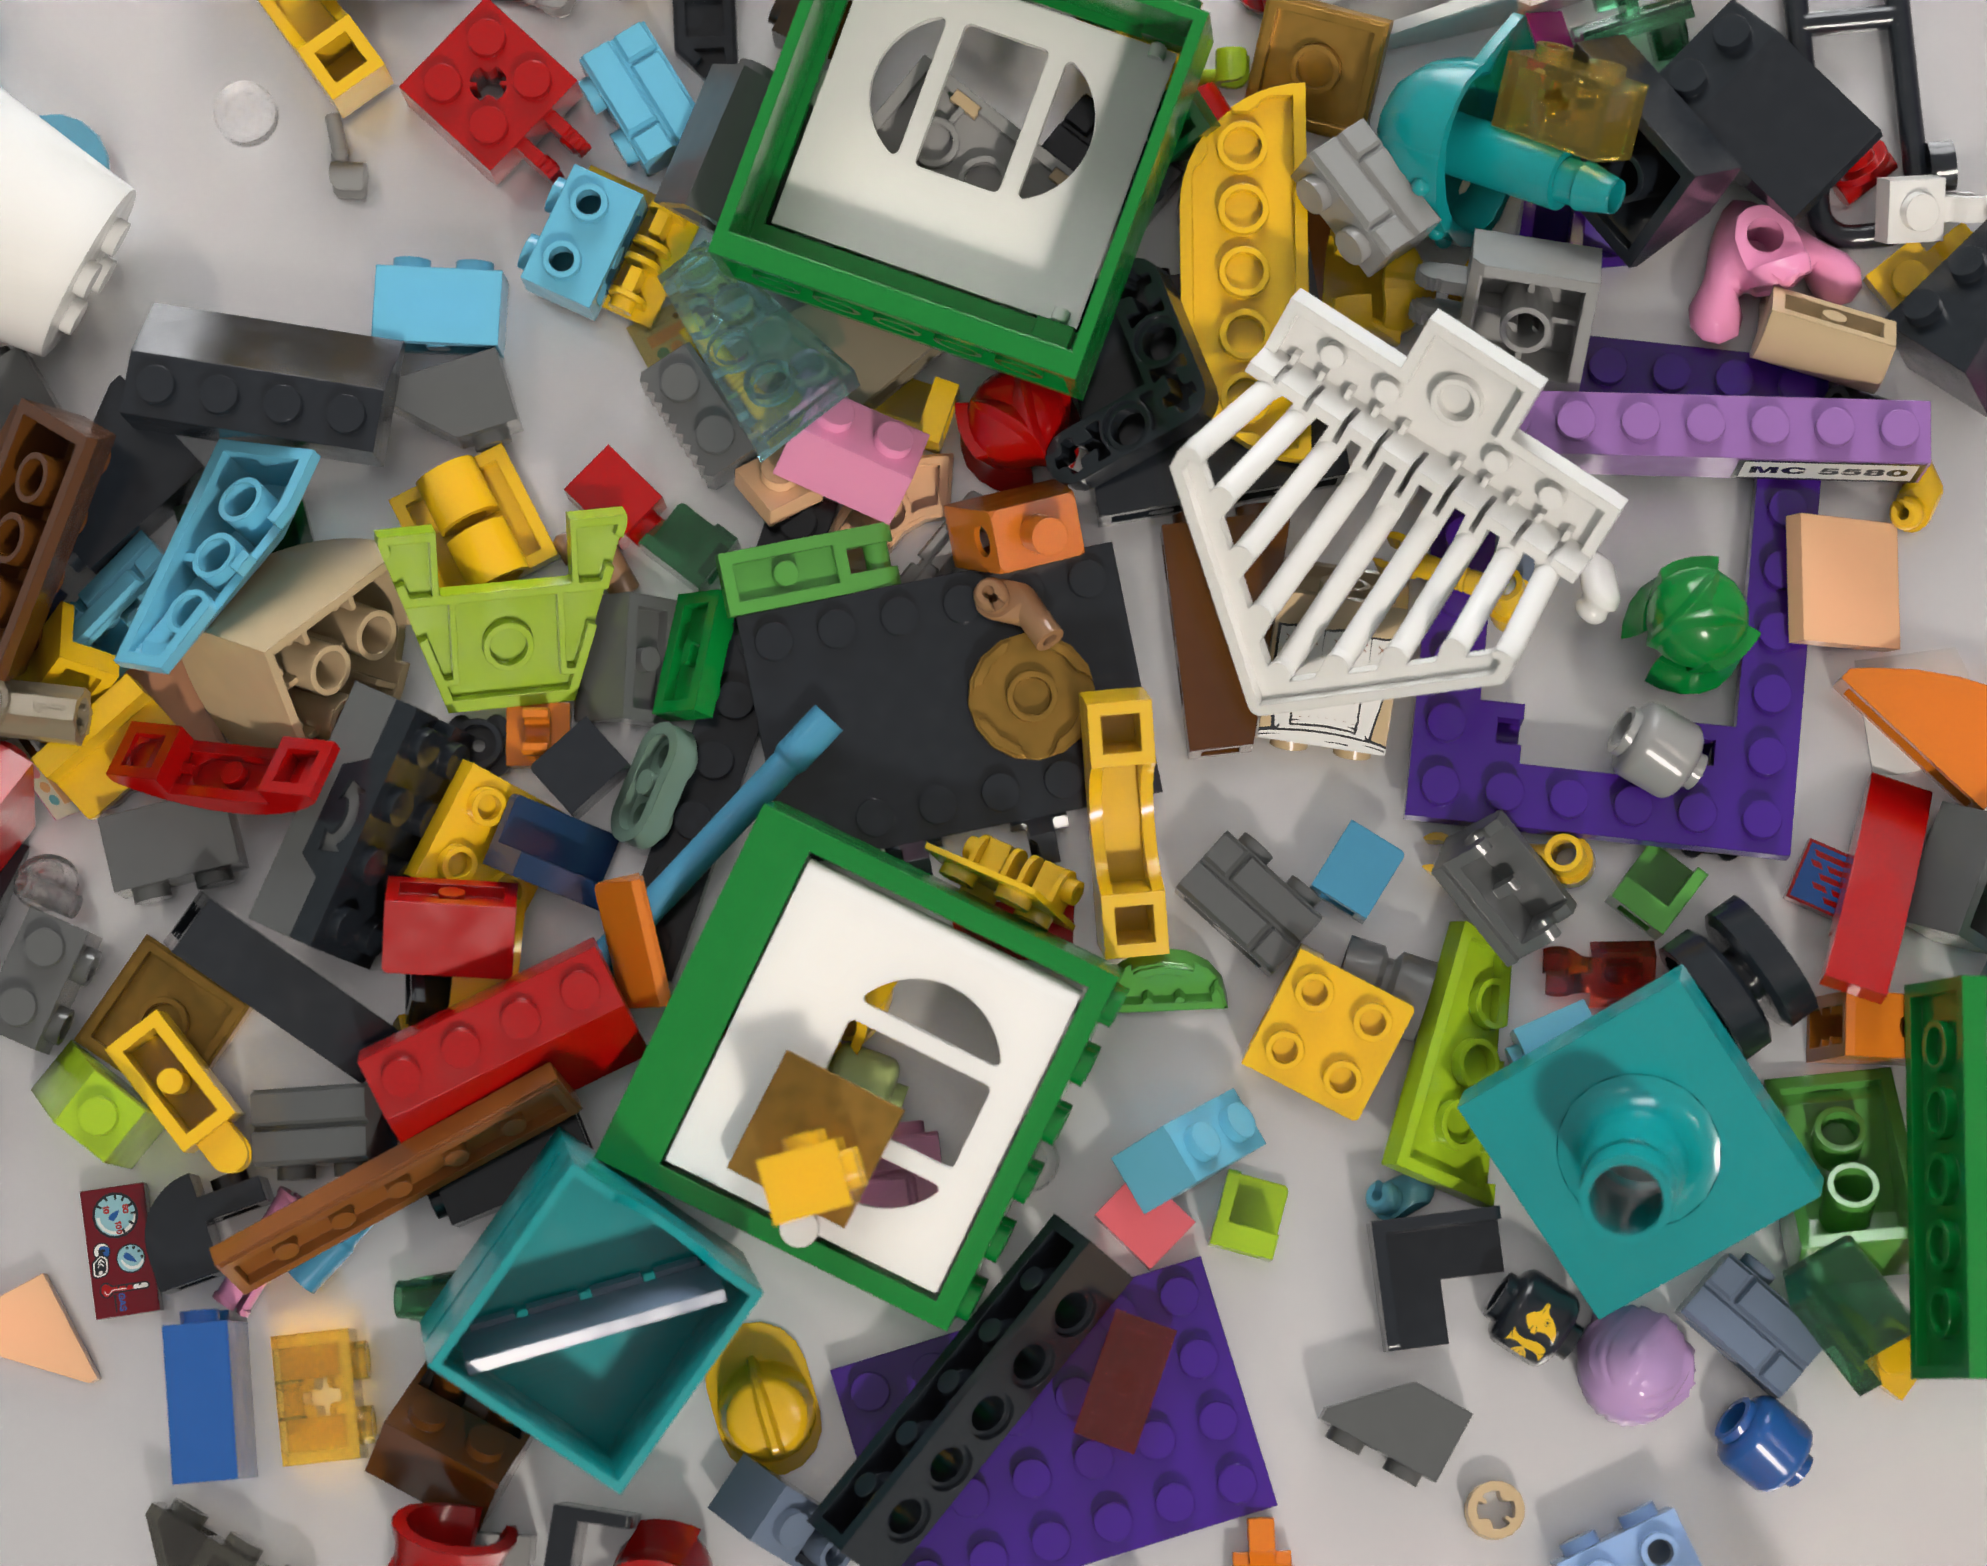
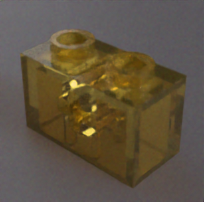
M1537 41L1534 50H1509L1491 123L1492 126L1592 162L1631 159L1649 85L1625 77L1627 67L1602 59H1589L1588 64L1573 59L1575 50L1563 44Z
M354 1328L272 1336L271 1348L283 1467L369 1458L368 1444H376L378 1428L374 1405H364L362 1379L371 1378V1356L368 1341H358L357 1329ZM323 1378H327L329 1388L340 1389L341 1401L330 1405V1416H326V1410L323 1405H313L312 1392H318L323 1388Z

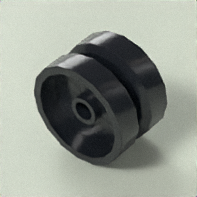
M1733 895L1705 915V927L1710 941L1698 932L1686 929L1658 951L1667 972L1681 964L1685 966L1747 1060L1772 1042L1771 1029L1766 1016L1778 1025L1790 1028L1816 1010L1818 1003L1808 980L1776 934L1744 900Z

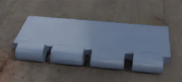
M694 1255L653 1267L655 1279L643 1282L641 1272L638 1271L590 1285L592 1297L580 1300L576 1289L527 1303L528 1316L516 1319L513 1308L475 1318L469 1325L471 1332L463 1334L459 1339L468 1375L725 1302L727 1299L718 1273L707 1264L701 1266L698 1256Z

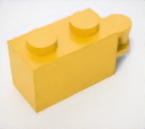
M156 1009L104 1049L183 1153H195L200 1149L211 1165L223 1173H239L250 1165L252 1161V1146L234 1123L245 1114L167 1012Z

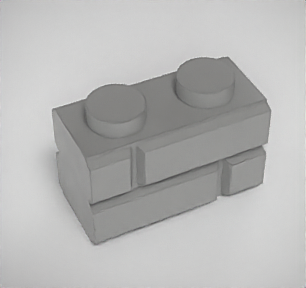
M1363 118L1342 131L1338 136H1334L1313 150L1291 175L1296 183V192L1302 205L1309 212L1321 215L1335 233V243L1342 257L1350 264L1359 265L1368 277H1371L1396 258L1398 259L1417 246L1442 220L1423 196H1417L1413 193L1411 183L1399 170L1391 154Z

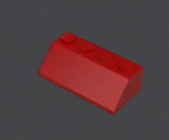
M592 937L512 976L510 979L503 980L360 1050L357 1063L386 1121L402 1143L548 1062H551L571 1087L577 1090L641 1059L647 1044L595 938Z

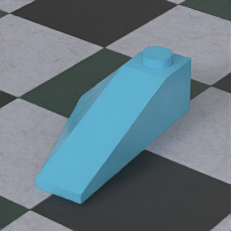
M219 438L117 652L114 662L120 667L169 674L284 538L321 458L315 450Z

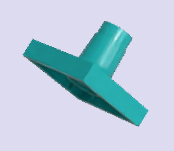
M1683 964L1464 1090L1457 1107L1599 1320L1822 1196L1824 1177ZM1619 1165L1635 1166L1648 1172L1655 1180L1648 1182L1629 1180L1616 1174L1610 1168Z

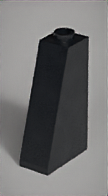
M201 890L163 941L176 956L359 1083H365L366 1081L357 1063L359 1051L399 1032L389 1022Z

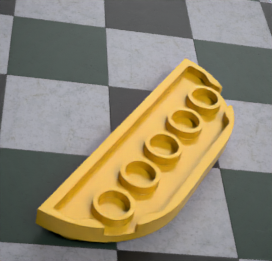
M1305 82L1274 86L1256 92L1233 105L1231 110L1218 120L1221 126L1209 134V136L1201 137L1188 161L1183 176L1179 202L1180 300L1217 387L1219 402L1213 418L1258 381L1245 372L1249 362L1265 346L1291 297L1300 288L1309 293L1308 210L1300 202L1296 192V183L1291 177L1307 157ZM1283 396L1275 399L1231 439L1250 450L1286 413L1293 403ZM1311 424L1276 460L1298 464L1304 460L1312 450Z

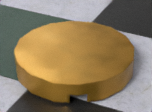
M1022 633L999 641L980 657L969 679L968 708L975 729L992 748L1014 759L1042 760L1065 752L1082 737L1078 692L1095 691L1088 664L1070 644L1060 640L1051 648L1039 651L1026 633Z

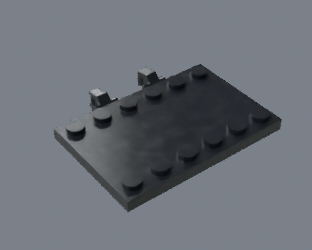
M1112 542L1084 547L1085 553L1079 556L1010 573L994 574L967 570L736 617L765 762L774 753L777 744L815 704L843 730L809 768L799 773L773 802L780 800L878 849H884L886 853L933 875L929 853L924 848L927 842L937 847H942L941 837L1007 823H1009L1011 832L1026 830L1031 856H1040L1044 861L1047 860L1054 864L1061 862L1055 830L1069 827L1066 811L1087 807L1082 737L1065 752L1042 760L1014 759L992 748L975 729L968 708L969 679L980 657L999 641L1025 632L1021 626L989 620L981 615L975 606L973 591L976 585L987 577L1017 581L1029 585L1062 628L1064 634L1060 640L1070 644L1088 664L1095 691L1141 687ZM1157 760L1153 776V794L1163 792ZM810 853V860L813 859L817 862L826 860L818 855Z

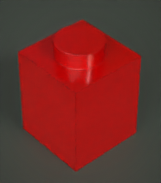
M609 444L563 489L569 501L579 510L620 506L624 508L627 513L628 524L624 537L619 538L617 545L622 552L632 543H635L638 547L643 546L659 531L665 522L660 516L667 508L663 497Z

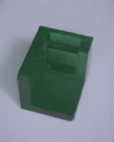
M684 503L677 505L653 537L646 533L639 542L643 553L694 592L709 590L719 578L715 561L717 554L741 550L736 536L719 523L713 526Z

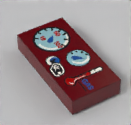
M141 1182L81 1191L80 1198L96 1320L163 1311L162 1293H160L145 1245V1225L150 1211L147 1183Z

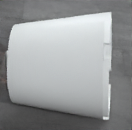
M0 87V341L40 357H45L55 348L64 334L69 336L73 334L86 312L89 304L86 300L92 291L99 294L111 277L117 261L110 257H113L119 250L130 229L131 223L127 221L135 202L136 190Z

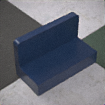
M512 794L483 864L599 911L594 890L595 884L603 881L619 840L608 831L522 795Z

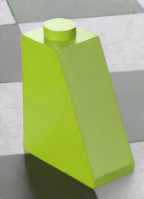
M70 1040L31 1089L56 1125L107 1164L133 1169L165 1129L133 1087L74 1040Z

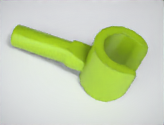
M1236 46L1216 49L1215 69H1204L1198 87L1213 82L1218 88L1236 90L1242 88L1247 83L1250 74V57L1247 55V50Z

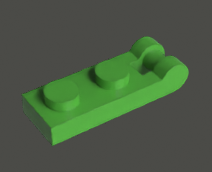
M884 522L717 554L715 561L727 619L902 584L898 566H891L887 546L888 542L893 541L890 525ZM862 548L867 571L851 574L847 550Z

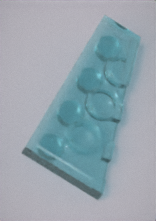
M705 239L658 275L657 278L691 341L703 358L713 380L724 395L734 417L746 434L759 461L763 462L857 389L860 383L855 370L766 291L723 275L708 253L710 242Z

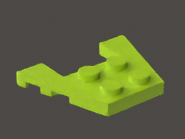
M622 506L566 512L567 575L439 588L436 532L432 524L374 530L375 542L448 713L565 702L576 699L597 628L595 619L604 589L609 588L614 571L612 562L619 538L624 537L628 524L627 513Z

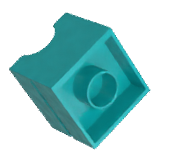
M558 1127L420 1320L423 1343H425L424 1349L428 1367L621 1495L764 1292L741 1250L634 1177L594 1158L596 1151L561 1127ZM694 1255L698 1256L701 1266L707 1264L718 1273L727 1299L725 1302L468 1375L459 1339L463 1334L471 1332L469 1325L475 1318L513 1308L516 1319L528 1316L527 1303L576 1289L580 1300L592 1297L590 1285L638 1271L641 1272L643 1282L655 1279L653 1267Z

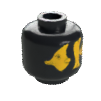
M1535 1269L1528 1270L1519 1277L1512 1272L1509 1273L1499 1284L1483 1312V1316L1490 1320L1488 1333L1492 1341L1533 1367L1543 1365L1554 1355L1562 1360L1566 1359L1577 1345L1584 1331V1327L1576 1323L1580 1312L1578 1297Z

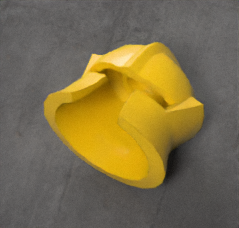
M1330 230L1325 255L1323 302L1390 346L1398 347L1401 342V335L1410 332L1416 324L1408 316L1412 299L1415 300L1416 297L1422 298V296L1435 299L1436 291L1425 290V288L1419 287V284H1415L1416 268L1418 264L1424 262L1415 247L1398 259L1396 258L1371 277H1368L1359 265L1350 264L1342 257L1335 243V233Z

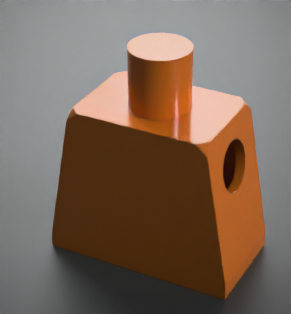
M1056 479L943 505L954 565L957 568L1004 574L1085 553L1073 490ZM981 527L988 535L990 546L983 547L981 544Z
M1841 991L1816 997L1818 1008L1807 1015L1806 1063L1905 1066L1904 993L1888 992L1882 1004Z

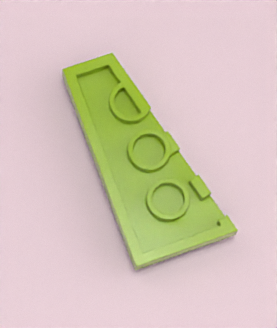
M1450 921L1381 1164L1477 1207L1494 1206L1496 1184H1488L1490 1156L1457 1107L1464 1090L1505 1066V1061H1500L1498 1039L1499 1029L1508 1025L1512 965L1509 967L1505 965L1472 923L1467 921Z

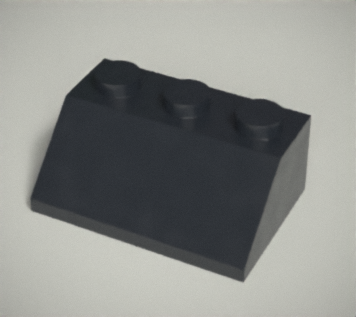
M1625 34L1577 42L1517 128L1519 131L1574 148L1578 151L1581 161H1593L1625 182V197L1617 212L1614 214L1581 213L1629 268L1640 265L1707 215L1742 168L1740 163Z

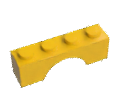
M257 0L343 119L394 84L385 63L350 15L345 12L336 0Z
M1143 687L1078 692L1097 945L1105 960L1170 954L1166 896L1158 857L1154 819L1153 776L1156 754L1152 699Z

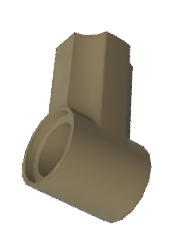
M14 679L6 682L0 681V741L18 738L82 746L85 736L89 734L93 714L91 692L87 688Z

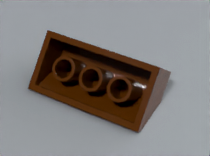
M24 398L20 400L0 453V681L4 682L26 672L32 654L39 646L43 625L55 594L60 590L64 582L65 568L77 537L86 525L90 503L100 477L109 465L111 449L117 436L85 416Z

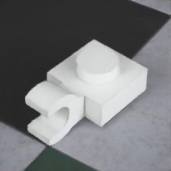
M1936 175L1878 177L1875 241L1885 244L1943 241L1944 222L1984 223L1987 220V196H1974V192L1965 191L1945 193L1946 178Z

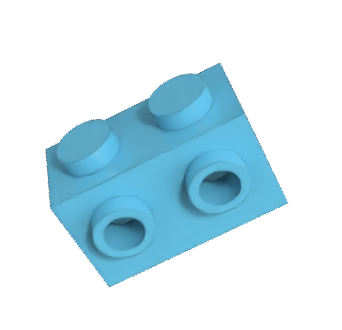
M574 164L567 179L558 177L553 184L544 211L550 213V216L541 235L532 233L527 239L519 256L517 267L523 270L520 278L527 291L596 321L607 298L610 285H613L625 260L624 256L633 243L632 239L637 234L647 214L648 206L643 194Z

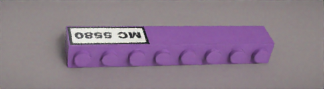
M1541 391L1519 428L1587 473L1598 475L1918 483L1931 464V401Z

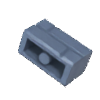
M1746 1252L1740 1260L1732 1253L1724 1254L1674 1313L1768 1395L1780 1398L1828 1344L1830 1338L1819 1330L1825 1319L1807 1302L1796 1295L1789 1303L1769 1286L1776 1277L1749 1253Z

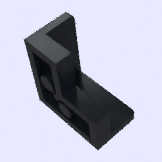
M1500 1205L1371 1221L1366 1224L1383 1352L1449 1344L1441 1280L1504 1272L1498 1220L1501 1219Z

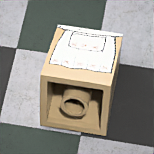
M1315 562L1282 610L1275 617L1270 650L1272 661L1337 565ZM1365 569L1294 676L1318 672L1324 660L1333 650L1381 576L1378 571ZM1410 579L1352 668L1379 664L1383 651L1389 645L1407 616ZM1394 699L1260 716L1257 737L1270 739L1272 746L1290 751L1306 750L1308 745L1333 748L1335 755L1349 760H1368L1371 754L1385 756Z

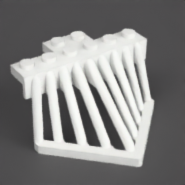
M1302 288L1291 297L1265 346L1249 362L1245 369L1246 373L1258 381L1191 437L1177 452L1170 465L1175 486L1248 708L1257 716L1503 684L1519 661L1560 576L1572 584L1576 581L1594 557L1629 499L1519 429L1549 380L1439 308L1429 318L1409 355L1406 356ZM1283 396L1291 401L1293 404L1286 413L1215 486L1207 459L1275 399ZM1316 418L1328 425V428L1312 450L1234 545L1225 519L1226 513ZM1353 441L1361 449L1344 479L1260 596L1253 603L1244 577L1245 572L1261 555L1349 443ZM1387 463L1397 470L1372 514L1272 661L1264 639L1269 627ZM1422 486L1430 491L1432 495L1413 527L1333 650L1324 660L1318 672L1294 676L1420 487ZM1455 508L1464 513L1465 517L1453 542L1391 642L1383 651L1379 664L1352 668ZM1489 531L1498 535L1500 538L1496 552L1448 637L1442 643L1438 656L1410 660ZM1524 554H1527L1534 559L1535 570L1498 644L1494 649L1469 652Z

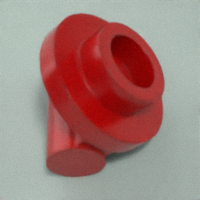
M1879 139L1833 186L1835 195L1845 206L1851 205L1876 186L1878 177H1887L1898 169L1895 159L1888 152L1884 142Z

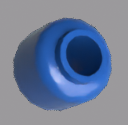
M1759 1395L1752 1399L1742 1397L1736 1400L1723 1413L1715 1428V1436L1718 1439L1717 1455L1721 1462L1759 1492H1772L1784 1485L1793 1487L1807 1475L1812 1466L1813 1457L1809 1454L1813 1444L1812 1430L1805 1421L1773 1396Z

